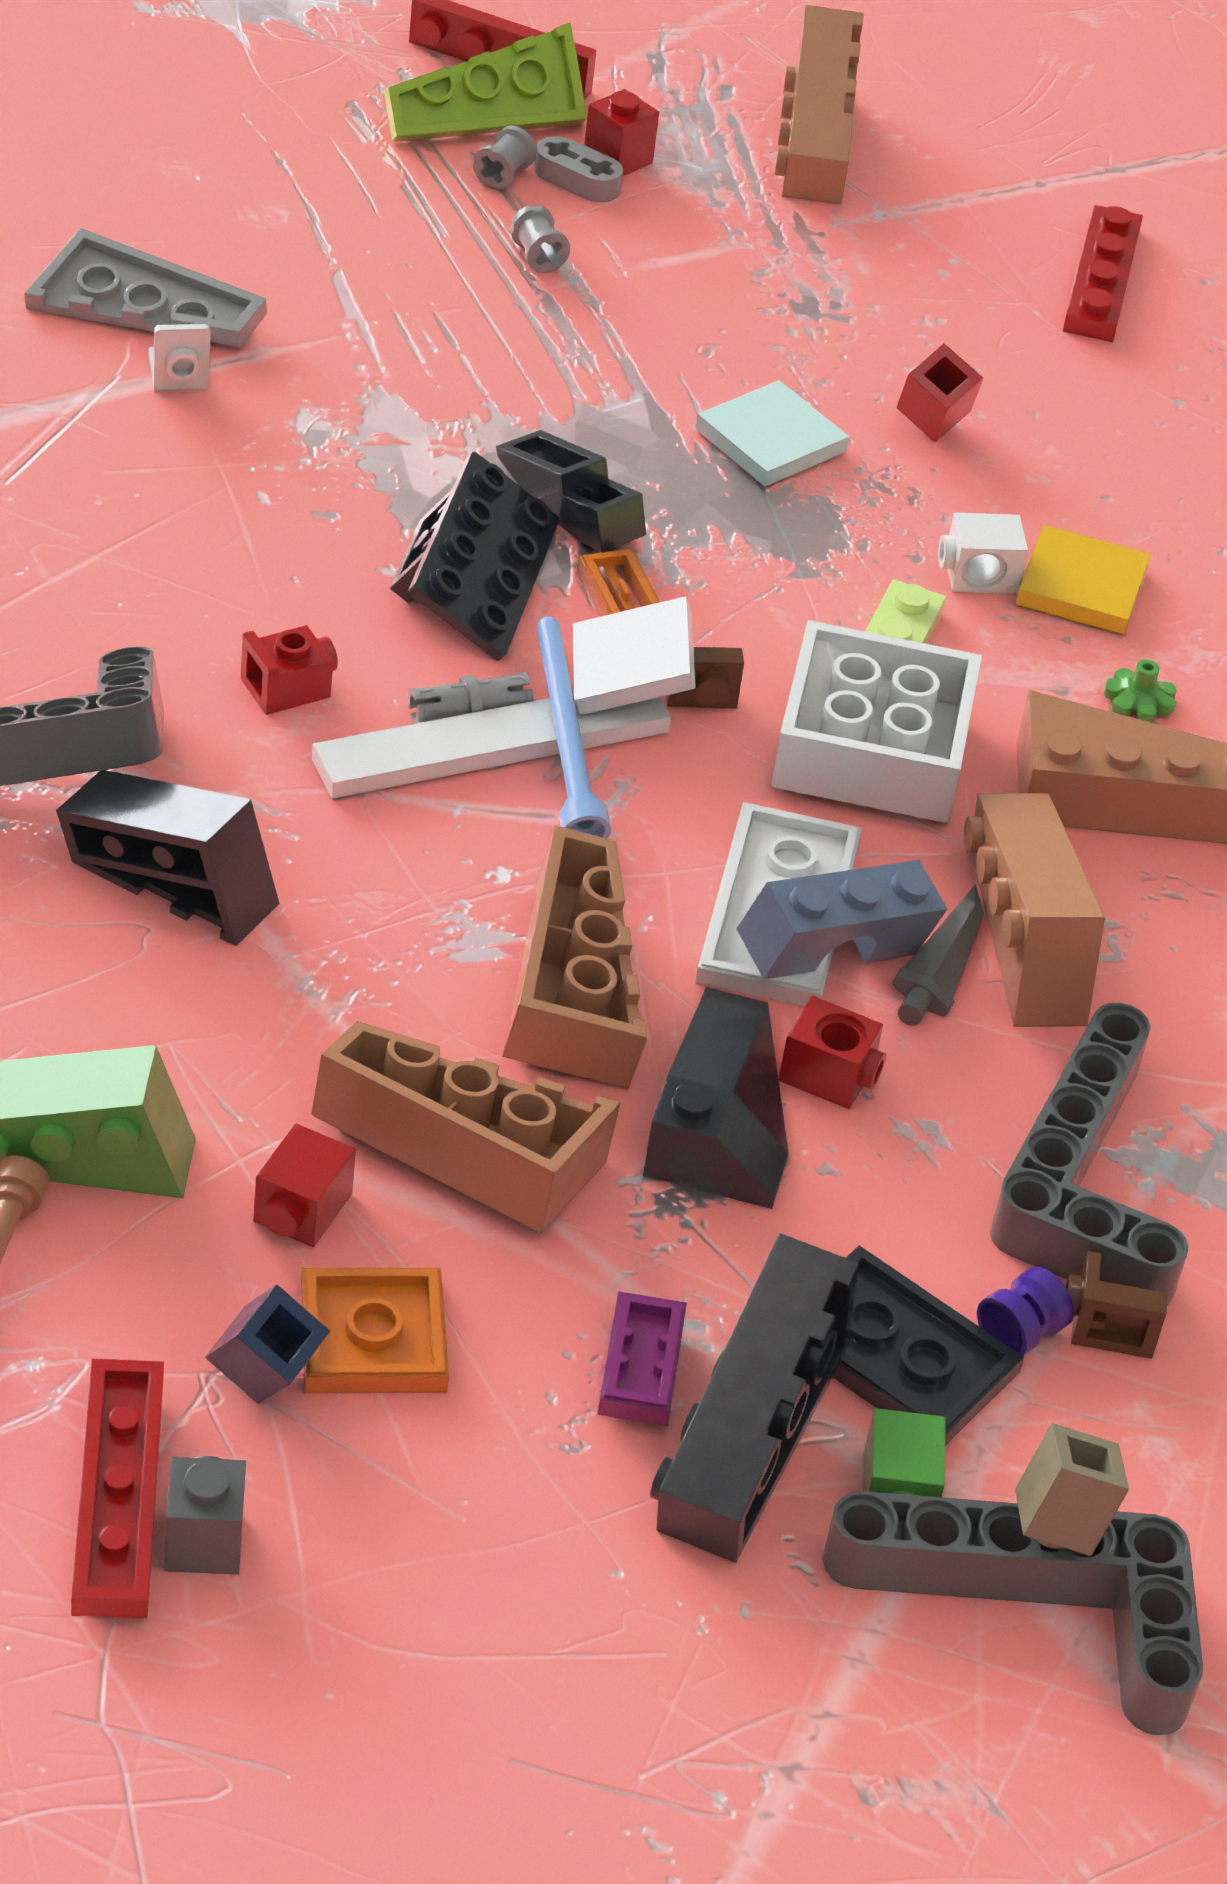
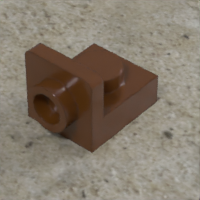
M1087 1251L1081 1274L1069 1273L1065 1285L1072 1298L1075 1312L1072 1323L1071 1344L1152 1359L1167 1314L1168 1293L1099 1281L1101 1253Z

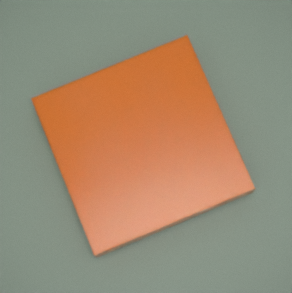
M302 1268V1306L330 1330V1333L304 1366L305 1393H447L449 1368L441 1268Z

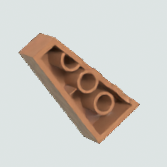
M812 5L805 6L796 67L787 65L783 87L781 123L775 175L784 176L782 197L842 204L851 145L853 109L857 86L856 76L864 18L863 12Z
M1033 690L1028 691L1016 742L1019 793L1049 794L1064 827L1227 844V743Z
M977 793L974 816H967L964 824V846L966 852L972 853L1013 1027L1088 1026L1105 916L1052 799L1046 793Z
M554 826L537 881L502 1057L629 1089L647 1040L645 1020L639 1017L638 1001L641 995L638 976L633 975L630 960L633 944L630 927H625L623 915L625 895L616 841Z
M356 1021L321 1054L311 1115L515 1221L542 1233L607 1162L621 1102L597 1095L594 1105L564 1096L565 1085L539 1077L536 1086H531L499 1076L500 1065L476 1057L474 1061L454 1062L440 1057V1046Z

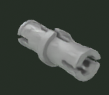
M526 672L478 680L475 675L461 676L458 683L424 688H409L408 709L416 708L417 712L410 714L412 723L416 724L533 701V690H524V686L530 685L531 681Z

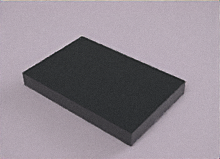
M858 1245L845 1257L858 1262L849 1346L832 1378L875 1408L944 1416L946 1446L1020 1373L1024 1356Z

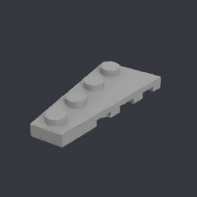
M80 228L24 292L26 309L152 332H154V328L157 325L207 324L211 332L210 342L241 347L267 315L265 297Z

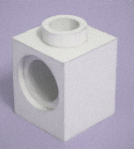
M953 513L949 535L941 536L938 549L939 567L947 569L952 592L1018 594L1028 554L1020 515Z

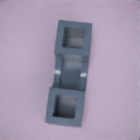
M920 860L767 882L736 930L763 979L816 971L827 954L853 939L866 963L915 955L948 908Z

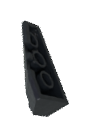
M706 987L668 1073L651 1123L643 1176L773 1209L789 1152L768 1002Z

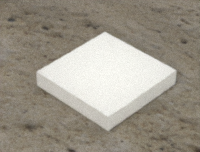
M686 596L573 623L574 701L580 715L695 688L692 611Z

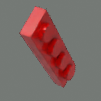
M412 0L409 42L463 61H468L471 57L488 51L491 53L511 46L514 42L533 35L536 37L545 33L450 0ZM575 43L585 100L592 93L597 50Z
M1094 204L1066 313L1063 332L1108 342L1114 341L1143 215L1132 213L1119 206L1104 207Z
M92 1358L71 1594V1616L148 1618L164 1361Z

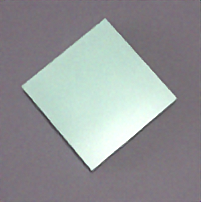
M780 380L698 413L695 429L765 487L847 452L850 438L849 435Z

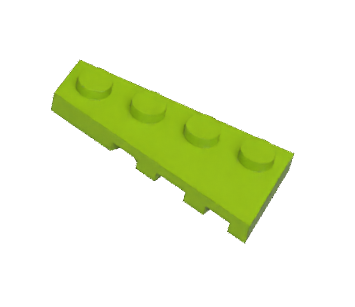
M571 22L555 27L553 31L534 37L533 35L514 42L513 45L491 53L488 51L471 57L468 61L449 68L443 67L390 86L384 92L392 142L500 132L504 127L511 125L518 126L524 130L582 125L587 120Z

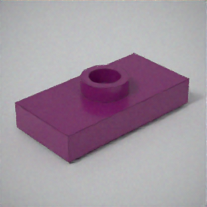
M618 1291L597 1415L668 1427L686 1313V1302Z

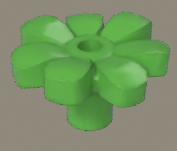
M1143 659L1138 661L1135 673L1128 668L1116 670L1113 678L1106 680L1103 692L1107 699L1113 700L1112 712L1130 716L1135 711L1136 719L1154 723L1156 714L1169 716L1174 712L1177 702L1175 700L1176 686L1171 682L1157 681L1160 670L1159 665L1152 660Z

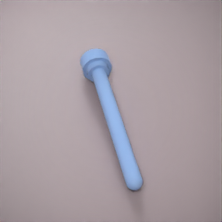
M544 617L537 624V634L568 796L559 813L560 826L608 839L611 833L607 806L596 795L592 794L560 624L553 617Z

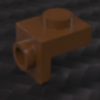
M694 647L695 688L666 695L667 707L737 709L744 669L742 648Z

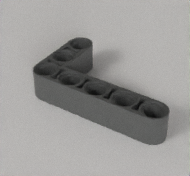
M140 646L125 647L101 656L98 665L97 691L94 693L0 707V786L147 763L159 757L163 752L164 706L152 649Z
M1121 1002L1108 1003L1100 1006L1091 1018L1002 1183L990 1235L992 1242L997 1248L1007 1255L1035 1267L1050 1270L1053 1274L1067 1279L1069 1273L1081 1274L1087 1251L1101 1253L1099 1281L1168 1293V1306L1174 1298L1187 1258L1189 1245L1186 1237L1179 1229L1167 1222L1079 1187L1137 1077L1151 1027L1146 1015L1136 1007Z
M863 1491L852 1492L842 1497L835 1505L822 1560L825 1571L834 1581L842 1586L863 1590L1113 1609L1120 1696L1124 1715L1133 1726L1153 1735L1171 1734L1179 1730L1186 1721L1202 1678L1203 1660L1190 1543L1186 1532L1178 1523L1168 1517L1156 1514L1117 1511L1093 1554L1089 1556L1066 1548H1049L1033 1538L1023 1536L1017 1503Z

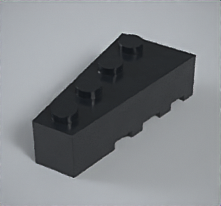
M782 1233L778 1234L732 1335L714 1366L710 1382L700 1403H694L686 1417L680 1436L681 1444L674 1459L665 1457L656 1472L650 1491V1497L658 1500L656 1531L737 1563L849 1346L858 1262Z

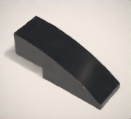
M538 430L496 446L497 457L518 485L533 497L542 500L559 517L558 525L579 541L602 553L646 535L642 493L608 479L606 457L543 430Z

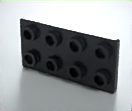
M472 452L465 459L452 490L419 521L390 586V590L407 603L412 598H415L485 653L499 661L508 652L560 521L559 517L542 500L533 497L506 476L497 465L488 462L477 452Z

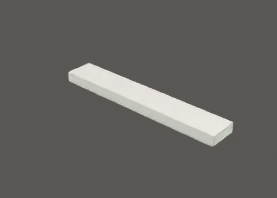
M660 697L585 715L579 714L575 704L583 749L669 732L671 716ZM549 698L312 744V761L331 799L560 754Z

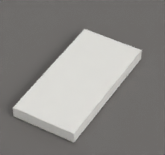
M743 802L699 960L695 983L802 1007L806 1006L812 995L822 999L834 949L827 954L816 971L763 979L736 928L767 882L853 870L862 828Z

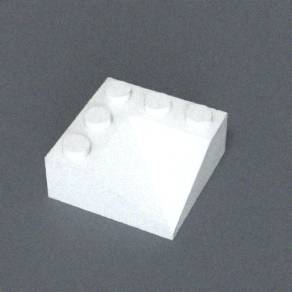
M808 620L780 732L771 787L793 791L798 794L851 803L861 807H871L910 815L915 818L949 823L963 760L982 655Z

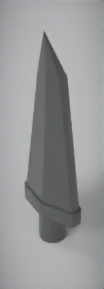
M976 884L894 978L893 986L905 996L903 1003L898 1009V1016L903 1023L916 1026L920 1024L927 1011L944 1017L953 1006V998L984 916Z

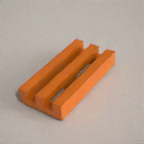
M633 549L579 556L577 573L600 617L636 608L630 597V590L625 580L620 578L614 565H620L641 607L660 603Z

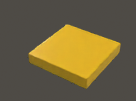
M1043 524L1020 584L1015 604L1125 635L1151 554Z

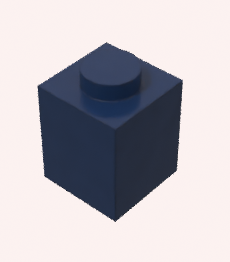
M276 1284L243 1307L205 1358L259 1404L292 1383L330 1333V1330Z

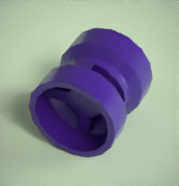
M1031 1267L1012 1281L1010 1290L998 1289L984 1298L978 1304L976 1312L979 1327L1022 1356L1039 1345L1041 1336H1054L1066 1328L1073 1321L1075 1313L1068 1289L1055 1274L1042 1267Z

